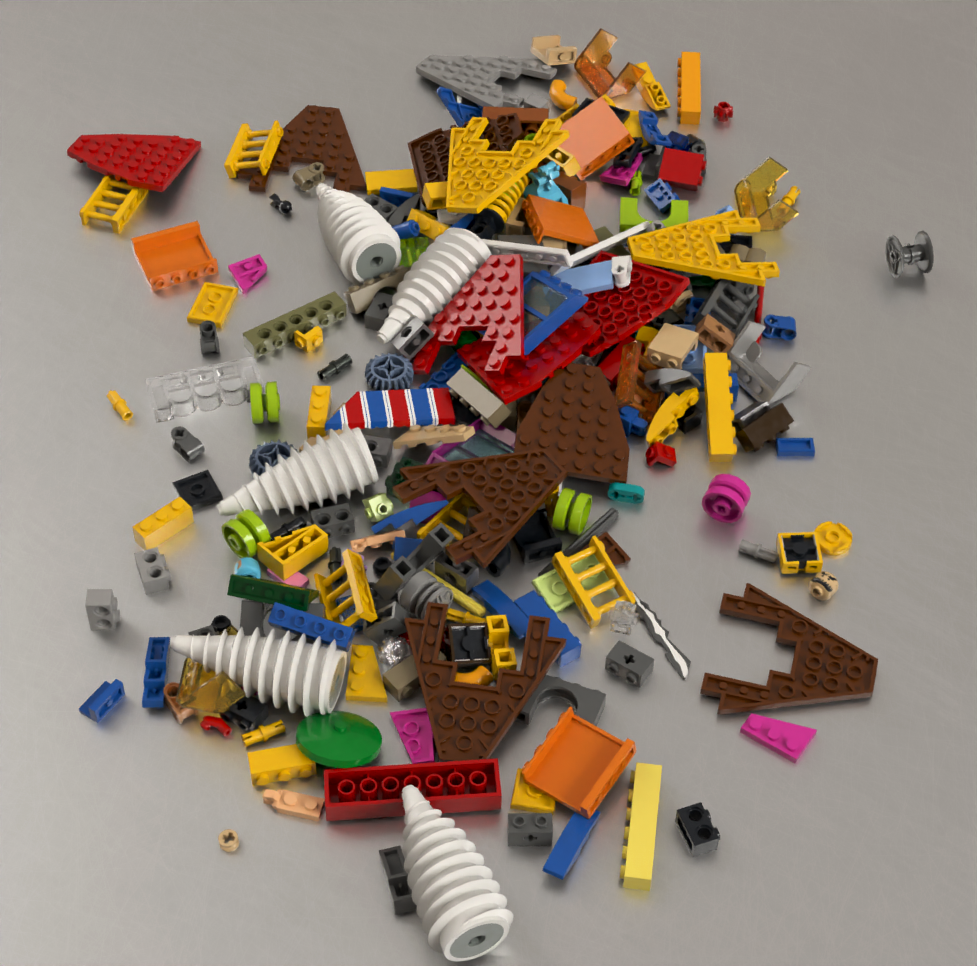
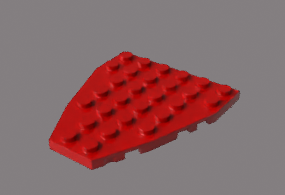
M81 135L67 149V156L76 159L79 163L86 162L88 168L106 176L113 174L118 181L125 179L127 180V185L164 192L201 148V141H196L192 138H180L176 135Z
M601 250L590 264L612 260V257H618V255ZM632 260L631 278L628 286L618 288L614 284L613 289L584 294L588 297V301L575 313L584 312L600 327L601 334L589 346L584 345L581 348V354L591 358L627 338L666 311L690 284L689 278Z
M584 312L574 313L528 355H524V360H509L503 375H487L484 369L495 345H485L482 342L483 337H480L471 344L464 345L456 351L458 357L507 405L539 389L542 386L541 381L546 377L551 379L556 369H563L582 353L581 348L584 345L589 346L601 334V329ZM542 320L525 324L524 337Z

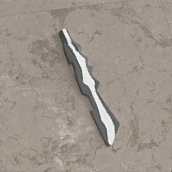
M633 592L636 601L634 609L640 620L646 623L647 629L655 642L661 643L667 651L665 656L680 677L686 679L691 661L667 638L669 631L662 627L661 620L657 619L656 613L650 610L649 605L641 601L636 593Z

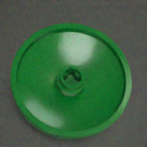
M332 711L322 715L318 712L309 715L299 723L296 732V744L298 749L314 762L336 768H352L365 765L379 755L382 735L371 721L357 714Z

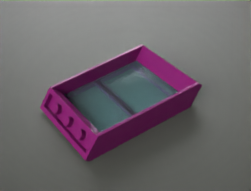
M479 418L469 425L474 426L475 434L464 442L442 444L432 451L425 464L514 453L516 433L502 425H499L496 429L491 424L487 426Z

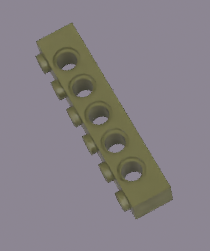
M335 291L242 333L244 347L254 358L265 355L294 341V332L296 330L306 334L316 326L322 328L346 317V303Z

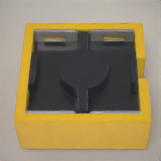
M817 532L777 534L776 547L782 574L797 573L800 570H805V573L821 572L823 560Z

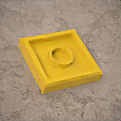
M518 768L510 809L535 813H552L553 815L556 800L526 784L523 780L522 769Z

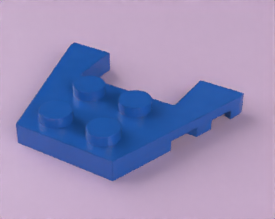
M443 87L437 89V94L458 127L463 126L472 117H482V106L478 105L477 108L457 103L451 89Z

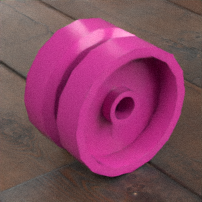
M730 474L716 475L711 480L708 490L702 498V507L710 517L723 523L737 522L750 500V489L743 480Z

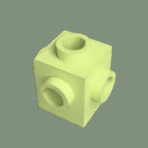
M377 493L362 500L365 506L364 513L371 522H380L394 515L392 510L394 508L393 503L387 498L386 493Z

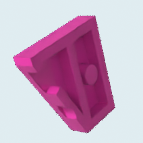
M258 254L228 265V271L242 294H245L265 274L267 265L261 255Z

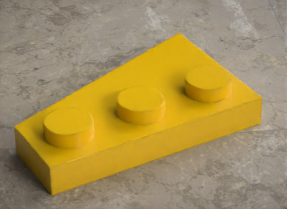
M352 644L346 700L387 703V695L373 646Z

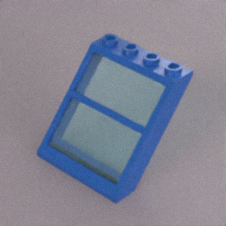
M540 270V272L532 271L523 279L524 355H528L588 301V297L583 295L581 290L571 288V284L561 282L560 278L550 276L551 273L545 270ZM478 331V332L481 333V334H483V335H485V332H486V331Z

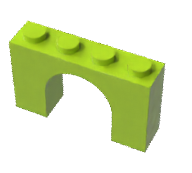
M621 197L619 233L648 221L642 218L637 211L638 198ZM671 200L670 216L660 222L665 227L688 222V201Z

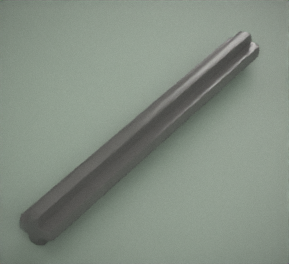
M614 508L609 509L562 552L563 555L569 557L588 545L592 536L596 535L597 537L618 518L619 512ZM549 563L538 573V577L555 569L553 564Z

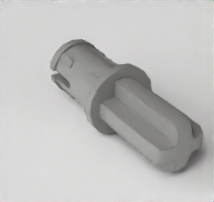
M742 539L739 545V552L754 556L755 559L759 557L773 563L777 561L778 553L762 547V544L757 545Z

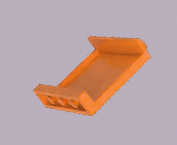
M602 96L568 119L559 129L569 131L570 137L559 147L575 156L581 167L576 173L580 181L635 143L631 134Z
M528 194L526 200H523L522 210L537 244H540L543 235L580 244L583 249L599 243L583 208Z
M198 221L131 238L133 252L152 291L218 273L217 259H213L201 235Z
M570 706L566 712L560 715L554 729L551 728L548 731L546 740L536 748L530 762L527 761L522 768L523 780L531 787L583 817L590 819L635 755V742L629 738L624 742L575 715L573 708Z

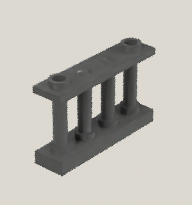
M720 278L716 280L691 322L696 326L707 313L711 316L710 312L713 311L732 327L731 331L736 334V339L748 315L757 307L758 304L756 302L759 295L756 294L750 300L731 285V281ZM723 289L728 290L745 305L744 309L742 310L724 295ZM720 300L739 316L737 321L718 307L716 301Z

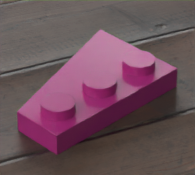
M752 713L740 729V733L793 763L797 762L817 732L816 729Z

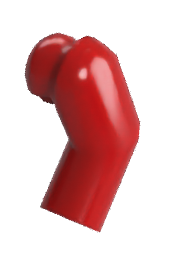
M207 715L203 717V721L200 723L201 728L207 731L210 730L211 726L217 728L224 737H227L232 732V729L222 718Z

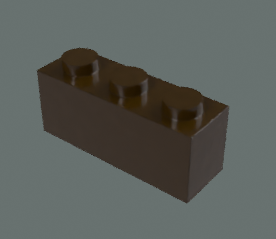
M780 403L736 432L735 436L746 453L751 450L756 452L764 447L763 443L765 441L769 443L777 438L775 434L778 432L782 434L790 429L788 425L794 422L784 404Z

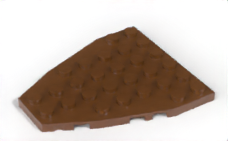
M511 113L508 115H498L497 119L493 120L487 117L489 123L479 139H488L490 145L486 151H510L517 140L524 139L525 135L517 113ZM469 121L465 122L461 127L451 125L450 128H466ZM439 128L407 143L421 202L424 207H426L422 193L425 183L448 181L451 129L443 131L442 128Z
M571 362L565 368L557 369L554 372V376L548 379L539 391L518 428L514 453L546 449L567 471V476L607 483L618 482L626 484L630 449L615 398L601 368Z

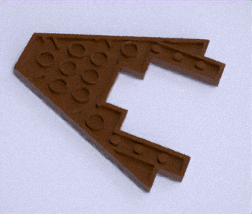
M746 583L744 597L723 593L720 614L779 626L776 642L796 646L791 673L770 670L766 686L705 673L700 694L720 698L717 714L777 709L872 697L878 665L877 658L750 583Z
M428 602L424 620L405 617L404 621L439 761L489 759L565 648L566 639L548 636L550 618L530 615L520 671L499 668L496 687L456 682L458 662L438 660L448 613V604Z

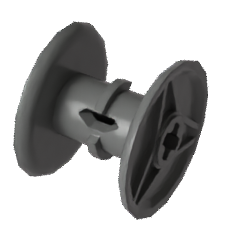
M925 231L917 233L914 245L909 243L902 247L896 236L891 235L888 237L885 249L886 262L894 278H899L902 275L904 264L906 263L913 265L914 262H917L919 269L924 273H929L932 270L934 261L933 246Z

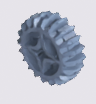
M390 352L387 355L383 353L381 356L375 355V358L370 359L369 363L366 364L364 372L367 385H369L370 389H374V391L409 389L414 376L412 363L409 362L408 358H404L403 355L398 356L397 352L394 355L390 354Z
M271 439L270 443L264 442L263 446L257 445V448L252 450V454L249 457V469L252 476L254 472L259 476L265 472V462L272 467L277 465L278 454L285 460L289 458L290 448L293 447V444L288 445L287 441L281 443L280 440L273 442Z

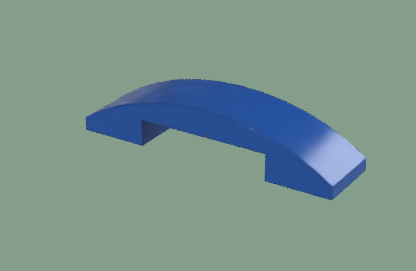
M639 110L640 128L646 141L652 145L670 147L672 142L668 135H662L657 127L658 118L655 113Z

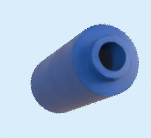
M414 220L392 226L397 232L400 242L418 236L420 231L419 224Z

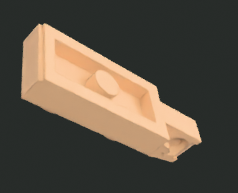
M398 529L351 540V550L363 552L367 546L377 548L381 547L382 543L388 541L390 544H393L395 537L406 538L405 531Z
M265 789L263 794V803L272 805V808L276 809L278 813L313 821H319L325 805V799L284 789H278L277 791Z

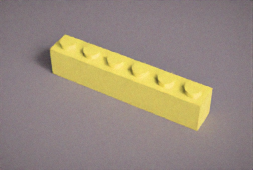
M636 762L635 771L631 770L630 783L634 784L633 789H629L628 802H632L631 808L627 807L626 821H630L629 827L625 826L624 840H628L627 846L623 845L622 859H626V863L621 865L620 878L624 879L623 888L650 891L662 765Z

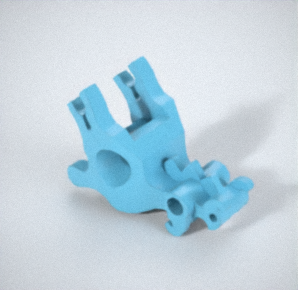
M550 161L546 165L538 167V172H530L528 177L529 179L532 178L533 183L525 188L523 192L524 198L531 194L568 204V199L553 181V179L559 177L558 170L560 166L556 165L554 161Z

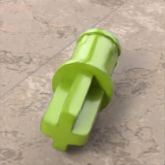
M636 171L629 184L631 187L629 192L632 196L640 194V187L643 184L641 171Z

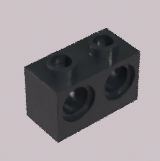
M702 803L678 809L675 822L692 857L717 850L720 833L716 827H713L710 813L707 809H704Z

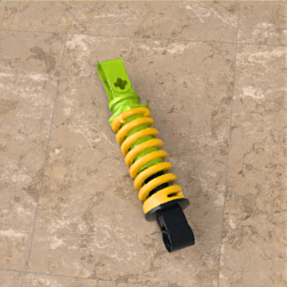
M536 133L527 135L524 140L532 141ZM533 169L528 171L480 213L473 214L475 223L471 227V232L480 239L491 240L494 234L502 232L507 218L514 210V206L521 198V194L528 186V183L532 180V178L529 179L528 174L533 172Z

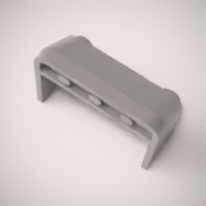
M748 321L735 339L733 346L726 352L727 360H731V370L728 373H737L739 385L758 402L767 401L770 405L794 392L811 367L794 362L781 380H776L757 362L761 356L762 349L756 340L766 327L762 324Z

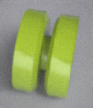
M277 381L266 383V394H263L260 382L250 383L253 424H262L264 422V412H267V419L270 423L279 422L280 395L277 389Z
M564 488L554 511L553 528L564 531L568 527L569 533L580 536L588 521L592 505V495L582 492L577 496L575 490Z
M244 509L236 515L235 519H230L222 525V534L226 543L241 559L245 557L252 558L256 555L257 543L271 541L265 524L249 509Z

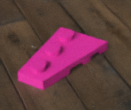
M642 153L636 154L631 168H625L624 166L614 168L611 165L600 175V180L609 184L627 187L643 160Z
M426 707L390 712L412 764L434 763V737Z

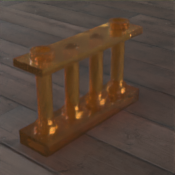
M635 340L623 345L615 405H617V408L627 405L632 406L634 409L639 410V413L642 414V419L646 420L648 425H650L659 410L661 392L654 394L648 387L644 391L636 384L637 378L643 383L645 380V374L638 367L639 363L648 371L664 369V367L653 365L640 354L642 343ZM635 393L644 399L643 406L634 399Z

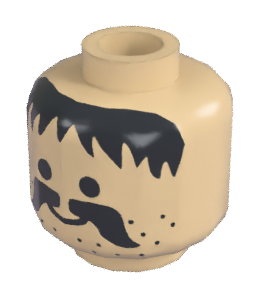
M822 571L810 580L808 588L814 598L825 601L836 593L839 584L833 574Z

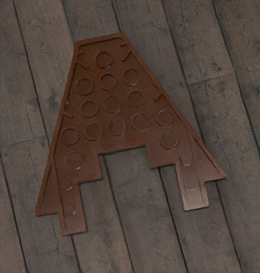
M307 105L283 128V136L266 175H262L259 167L240 169L237 172V178L250 180L249 191L266 192L272 171L289 172L292 162L309 164L319 162L324 165V176L336 177L333 189L349 193L351 190H367L366 182L340 109L333 107ZM259 157L251 158L249 161H258Z
M537 449L400 468V475L406 481L392 487L393 494L402 504L435 489L446 500L464 493L481 511V513L468 519V525L476 533L445 547V553L455 565L473 557L484 569L567 477V471L546 449Z

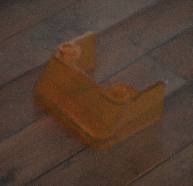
M601 28L578 56L576 63H574V68L598 98L604 94L609 98L628 94L646 71L628 62L615 78L607 69L612 59V55L608 50L618 38Z

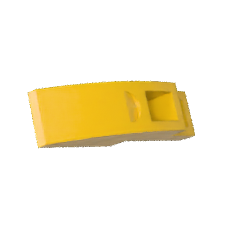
M647 62L632 65L631 70L636 79V87L645 102L655 111L670 108L671 105L660 82H656Z
M697 387L685 390L680 396L673 392L665 400L650 424L646 438L648 447H651L656 441L663 443L665 438L676 431L678 427L676 419L682 417L685 411L690 406L695 405L700 398Z

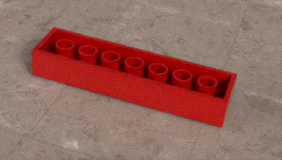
M498 758L324 770L326 821L405 816L402 790L408 785L417 787L424 798L430 801L432 808L439 809L442 813L501 810L502 794Z

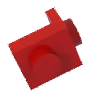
M656 441L646 451L647 466L651 467L656 461L671 467L677 463L675 448Z

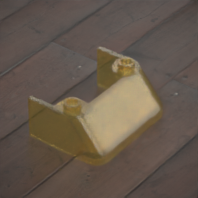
M770 156L744 177L734 189L740 218H758L761 225L760 231H778L799 214L797 210L781 199L770 206L768 198L776 193V181L788 172L786 167Z
M233 625L226 628L228 635H237L238 630ZM188 657L185 659L176 696V702L182 708L216 714L223 713L230 705L246 695L224 671L218 675L213 670L206 673L202 664L194 663Z

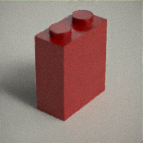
M665 148L658 179L661 178L664 183L668 182L671 187L698 191V186H702L703 176H701L702 170L705 171L707 161H704L703 154Z

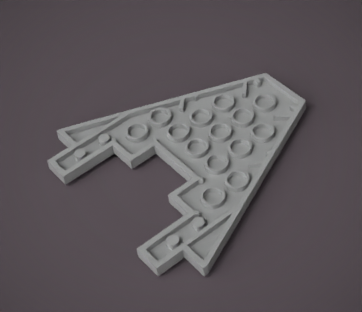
M430 55L416 66V73L447 89H451L453 92L482 107L521 108L524 105V98L517 95L504 94L502 86L496 85L494 82L499 77L515 80L521 74L551 80L556 75L557 68L548 66L540 59L508 58L507 56L492 58L473 57L471 55L464 57Z

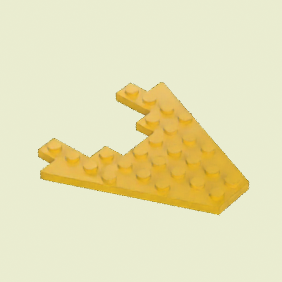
M472 117L466 128H451L446 198L447 211L452 213L478 214L528 171L536 168L540 161L570 137L568 130H559L562 126L561 119H545L532 141L517 140L511 151H486L490 145L488 139H479L489 123L487 117Z
M737 210L631 236L627 239L632 260L643 264L706 275L715 280L721 278L758 286H765V278L779 277L780 273L776 262L741 263L738 253L720 254L716 242H730V233L746 232L751 234L760 232L761 225L758 218H740Z

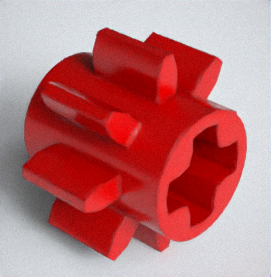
M720 102L718 106H714V117L720 122L728 121V118L733 117V106H730L727 102Z

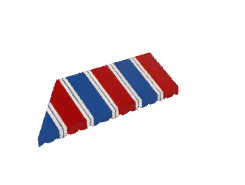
M449 388L358 391L325 423V431L329 429L343 430L344 423L350 429L357 427L359 429L367 427L372 429L375 427L448 425L450 423L455 425V415Z

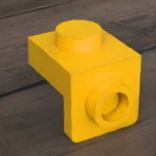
M316 326L306 334L296 330L294 332L296 346L307 353L316 346H319L323 342L322 328Z

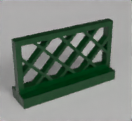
M232 574L230 575L227 595L272 605L277 602L307 612L309 604L319 596V590L246 575Z

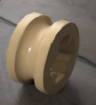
M227 829L219 834L218 840L222 850L231 852L238 847V834L234 830ZM229 837L232 838L233 841L225 843V840H228Z

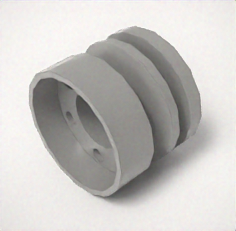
M421 571L406 583L401 592L399 603L410 613H414L418 619L424 620L427 603L448 604L449 609L453 600V591L445 587L443 583L438 582L428 572Z

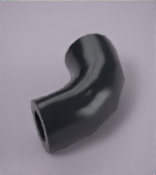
M508 543L486 567L488 573L493 577L502 575L510 564L511 549Z

